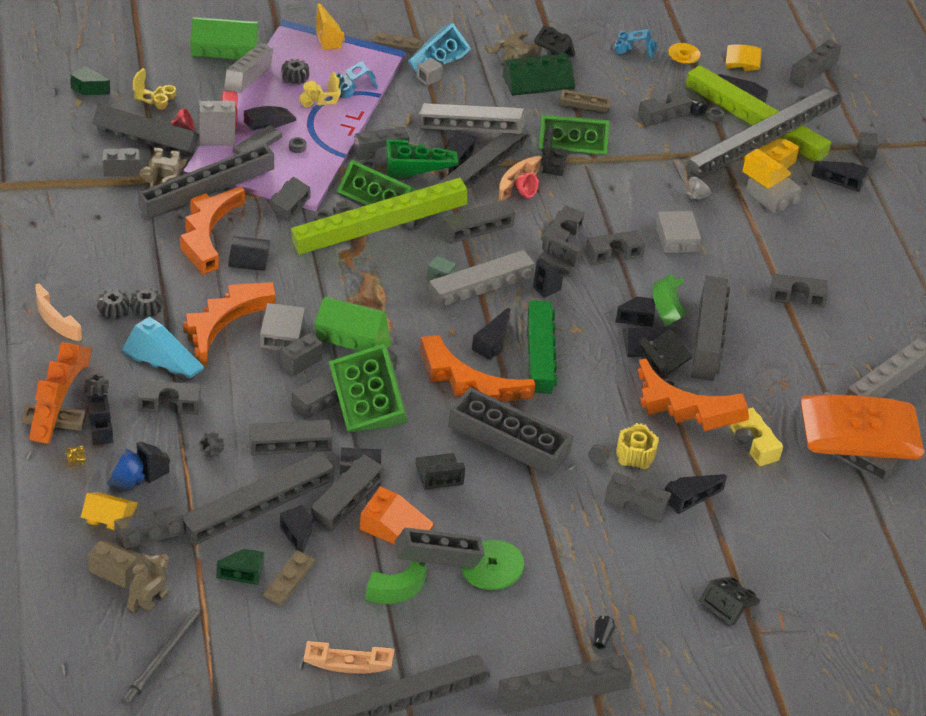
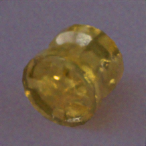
M82 444L74 448L66 447L68 467L77 463L80 465L85 464Z

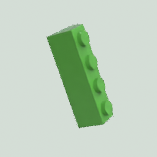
M193 17L190 38L192 56L239 60L256 45L260 44L258 22Z
M541 115L539 149H542L543 143L546 142V131L550 132L551 126H554L551 147L565 149L568 152L607 155L610 121Z
M351 160L337 192L362 204L369 205L410 193L417 189Z
M326 296L323 298L314 323L317 339L356 351H363L381 344H385L387 348L391 346L385 311Z

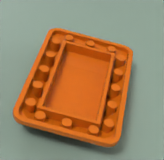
M843 394L805 395L801 398L800 405L806 442L812 452L913 460L921 459L924 455L916 410L909 402L881 397Z

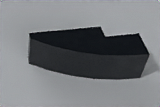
M278 106L251 108L244 110L243 122L252 131L262 127L266 128L269 125L277 128L296 121V117L288 109Z
M107 395L87 396L93 445L113 443V428Z

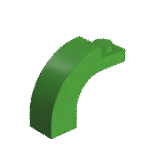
M672 273L653 285L654 302L665 326L687 315L677 295V287L684 284L682 277L675 279Z
M411 561L410 566L404 572L394 575L372 571L367 584L366 601L379 604H394L412 598L425 584L427 574L426 563Z

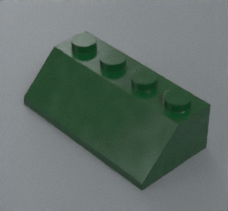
M567 53L504 60L503 78L512 96L575 89L572 62Z

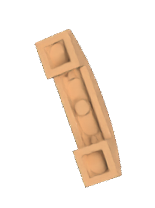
M541 156L525 159L515 164L504 174L500 182L498 202L506 200L511 196L514 181L520 175L525 173L536 175L540 171Z
M39 283L36 284L37 307L44 321L59 334L75 341H81V325L71 315L63 318L50 304L49 293Z
M307 641L304 662L336 672L353 674L376 673L392 669L395 650L394 648L372 647V652L329 649V643Z

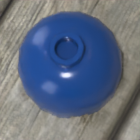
M126 449L125 454L121 456L112 472L111 479L113 481L109 479L107 485L121 491L130 490L135 484L140 485L145 477V474L142 473L144 468L142 459L133 451Z

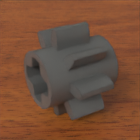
M347 201L336 203L337 207H333V215L353 210L352 204L347 205Z
M92 374L89 376V379H85V393L89 392L90 396H101L104 393H108L109 380H104L103 375Z
M205 433L204 437L199 441L200 451L205 452V457H219V453L224 449V438H219V433Z

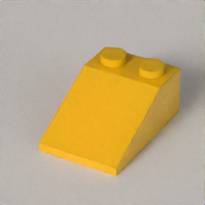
M777 138L758 148V150L788 169L796 162L799 146L786 139Z

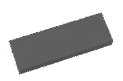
M269 125L234 146L233 152L238 154L264 143L269 146L282 138V132Z

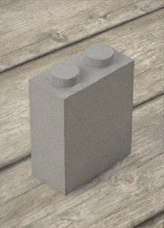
M199 101L200 145H235V101Z
M749 177L746 187L747 193L774 214L798 203L802 188L788 177L769 189Z
M664 211L657 213L655 226L663 253L699 251L701 237L692 211Z
M267 303L260 333V348L281 350L300 339L304 326L305 308Z

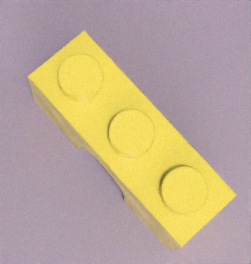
M753 407L749 408V420L731 424L730 428L734 433L738 429H748L753 432L754 439L750 455L759 467L779 461L783 451L782 443L775 437L772 430L765 424Z

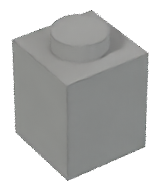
M433 58L417 65L416 79L426 86L441 80L443 65Z

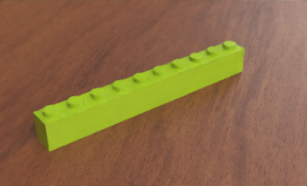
M701 65L687 74L686 87L752 126L780 112ZM804 125L778 138L786 139L799 146L798 153L813 162L825 158L829 154L831 141Z
M460 177L292 227V243L298 255L467 205V188Z

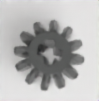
M291 58L290 61L286 60L282 64V79L286 80V83L291 82L292 84L297 83L300 85L301 82L305 83L309 78V66L304 60L300 61L299 59L294 60Z
M143 287V290H136V293L132 294L130 308L136 316L140 315L141 318L151 315L157 316V313L161 312L163 299L158 291H153L152 288L146 290Z
M112 289L110 292L105 290L104 294H99L97 308L101 316H105L106 319L113 318L115 320L117 317L122 319L123 315H127L130 301L126 293Z

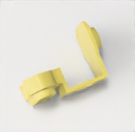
M142 68L133 79L135 99L151 105L154 104L157 109H165L168 105V100H173L176 96V88L172 85H166L164 87L159 86L154 92L144 89L146 69ZM150 94L151 99H145L143 96Z
M334 72L331 73L327 83L328 92L323 93L321 86L317 85L315 81L306 82L303 85L305 92L299 96L301 105L306 108L311 107L314 101L317 102V105L337 104L341 94L338 87L339 78L336 77ZM328 96H332L333 98L330 101L324 100Z

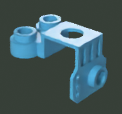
M649 29L631 31L630 34L627 31H622L618 34V41L614 45L616 54H623L632 49L635 40L645 39L649 59H653L654 53L657 51V43L651 37ZM642 33L641 36L634 37L636 34Z
M363 61L345 71L346 75L336 73V77L339 78L338 87L343 98H349L354 94L353 89L357 88L354 80L364 74H367L375 88H378L373 72L367 68ZM354 69H362L359 74H353Z

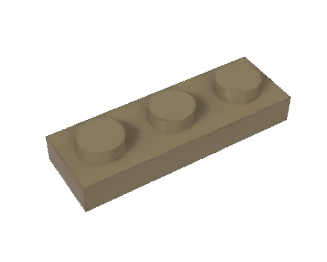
M376 32L373 43L404 50L409 53H416L423 46L424 41L418 38L386 34L384 32Z
M562 89L559 105L608 113L611 98Z
M25 405L21 417L22 424L32 425L36 405ZM60 408L54 428L82 431L86 419V411Z
M296 550L264 591V598L283 606L313 567L315 558Z

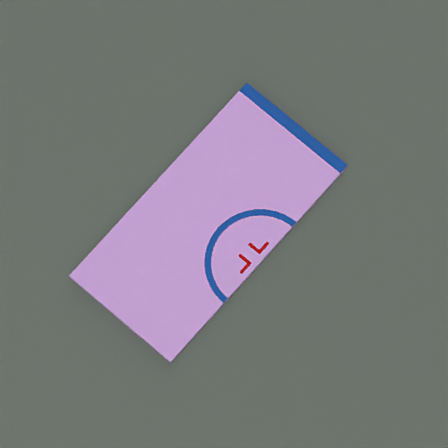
M283 20L267 44L269 47L274 48L271 68L243 92H237L238 119L235 130V145H200L183 170V175L236 155L233 152L234 146L264 129L262 127L252 131L243 122L244 110L261 106L283 107L296 117V121L277 127L276 129L282 132V138L268 146L274 153L275 169L228 188L235 189L242 186L245 193L271 199L275 193L282 189L284 183L294 176L310 186L311 198L301 208L316 212L354 147L355 133H362L403 62L406 51L345 36L342 48L322 50L316 28ZM291 58L294 60L299 59L300 61L304 60L308 64L310 71L306 82L315 81L317 85L321 86L323 93L328 92L327 83L332 72L346 75L345 71L363 61L367 68L373 72L378 88L376 89L367 74H364L354 80L357 88L353 89L354 94L351 97L343 98L340 94L337 104L317 105V102L314 101L311 107L306 108L301 105L299 96L305 92L303 88L305 83L301 82L300 85L297 83L292 84L291 82L286 83V80L282 79L281 67L286 60L290 61ZM354 69L353 74H359L362 69ZM328 96L324 100L330 101L333 98L332 96ZM294 137L303 138L306 141V150L301 153L292 152L289 149L290 139Z

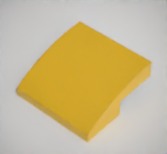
M728 45L726 56L727 69L743 67L744 72L760 70L761 48L750 45Z

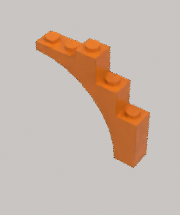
M242 186L212 197L205 193L190 199L192 215L185 217V231L187 233L180 235V249L202 275L219 269V255L212 246L210 234L215 224L225 214L245 204V190Z
M273 282L228 285V293L224 294L225 298L207 299V307H204L203 313L186 314V321L183 322V333H187L188 341L192 340L193 346H197L194 348V355L203 366H207L211 343L225 326L244 315L266 310L267 303L275 304Z
M440 335L421 337L420 354L430 382L449 380L454 396H462L471 387L501 402L534 397L535 382L533 379L516 380L487 375L474 370L457 359L444 345Z
M61 342L57 361H50L46 380H39L35 396L37 402L29 440L46 444L51 443L55 423L65 395L77 374L83 368L89 366L92 348Z
M646 358L639 360L640 368L637 369L639 379L644 381L642 382L643 389H641L642 397L639 399L642 409L646 408L648 415L668 410L669 416L674 417L675 423L696 418L697 424H701L703 431L749 420L748 406L742 393L729 396H705L685 392L661 379L651 368Z

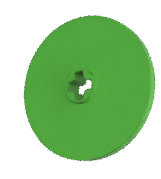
M486 540L482 541L484 556L475 568L461 567L463 576L472 585L485 590H498L511 586L521 577L524 571V558L519 549L508 542Z

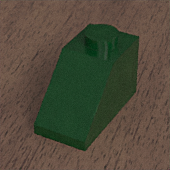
M83 66L70 74L71 89L80 94H110V79L94 70Z
M241 549L218 560L216 564V578L258 585L264 567V552Z

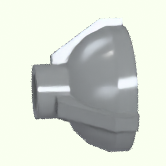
M698 177L690 178L688 182L689 191L686 196L691 201L710 196L712 192Z

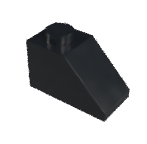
M538 259L533 288L545 298L561 290L563 276L551 265Z
M637 296L619 305L615 322L652 327L655 315L654 299Z
M144 442L137 443V455L144 464L142 473L145 474V480L151 483L170 472V458L167 453L162 452L157 446Z
M303 505L280 513V528L295 550L303 553L311 535L314 520L312 514L309 511L307 512Z

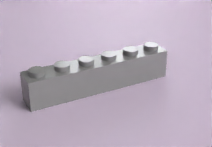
M260 43L230 66L226 71L224 89L238 93L243 92L271 68L274 48Z
M424 103L419 114L422 129L521 134L525 123L524 108Z
M522 250L430 280L428 296L438 308L448 306L533 277L535 263Z
M920 339L915 340L850 386L846 395L882 398L926 366V343Z

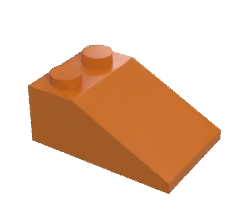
M381 486L361 512L360 530L394 545L396 538L405 527L431 531L434 526L432 521L402 496Z

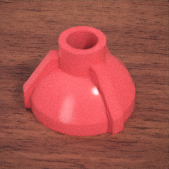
M186 108L181 109L177 113L176 118L171 121V125L194 131V123L190 112Z
M525 173L514 181V188L518 189L523 198L529 199V197H533L536 194L539 179L533 173Z

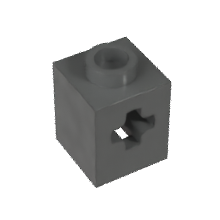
M860 132L857 143L858 157L875 159L878 149L877 134Z

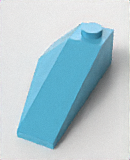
M450 23L437 31L408 62L417 73V65L430 58L444 65L462 58L471 50V47L456 26Z
M150 316L134 326L122 348V352L136 362L141 363L145 361L151 363V366L155 368L161 366L167 368L171 373H180L189 379L204 370V366L162 324Z

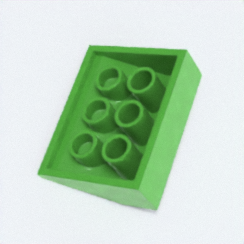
M385 344L329 361L348 432L389 428L408 422L391 357Z

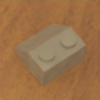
M99 541L88 554L90 573L124 588L136 576L133 573L136 564L146 563L143 554L130 548L124 549L120 544L113 541Z

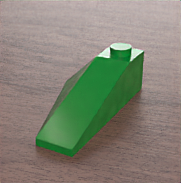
M386 139V175L389 177L406 178L458 165L457 152L438 147L429 149L424 144L419 143V146L409 144L407 140Z

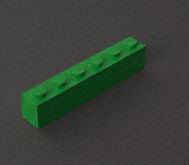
M529 300L527 312L529 379H533L535 382L534 393L552 394L553 386H557V375H554L557 370V361H554L556 360V348H553L556 344V335H553V333L555 334L556 323L552 322L555 319V310L552 309V302Z

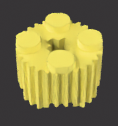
M636 423L631 428L627 427V429L620 430L616 454L619 457L618 462L623 466H632V468L639 467L644 470L649 468L650 463H653L656 456L659 437H656L653 431H649L650 429L646 425H642V423L640 425Z

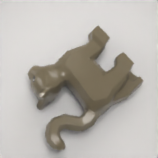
M521 30L506 37L504 40L496 42L494 47L485 45L484 48L490 54H496L500 51V48H503L505 54L501 65H504V60L532 56L538 57L542 47L535 43L526 44L523 38L527 37L528 33Z
M155 148L148 166L139 170V176L150 183V187H153L157 176L164 177L161 183L179 177L187 166V159L181 161L179 151L173 150L170 153V159L163 157V149Z
M144 553L143 556L149 570L147 571V567L143 563L136 564L133 573L136 576L130 585L127 605L130 611L136 613L137 608L141 606L150 612L155 607V603L152 601L153 596L157 594L163 600L169 594V591L165 588L167 580L165 571L169 567V557L166 554H156L150 557Z

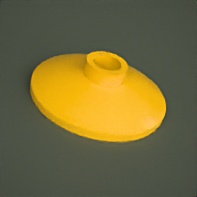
M676 43L671 45L668 50L669 56L680 63L690 64L698 61L700 58V51L691 44Z

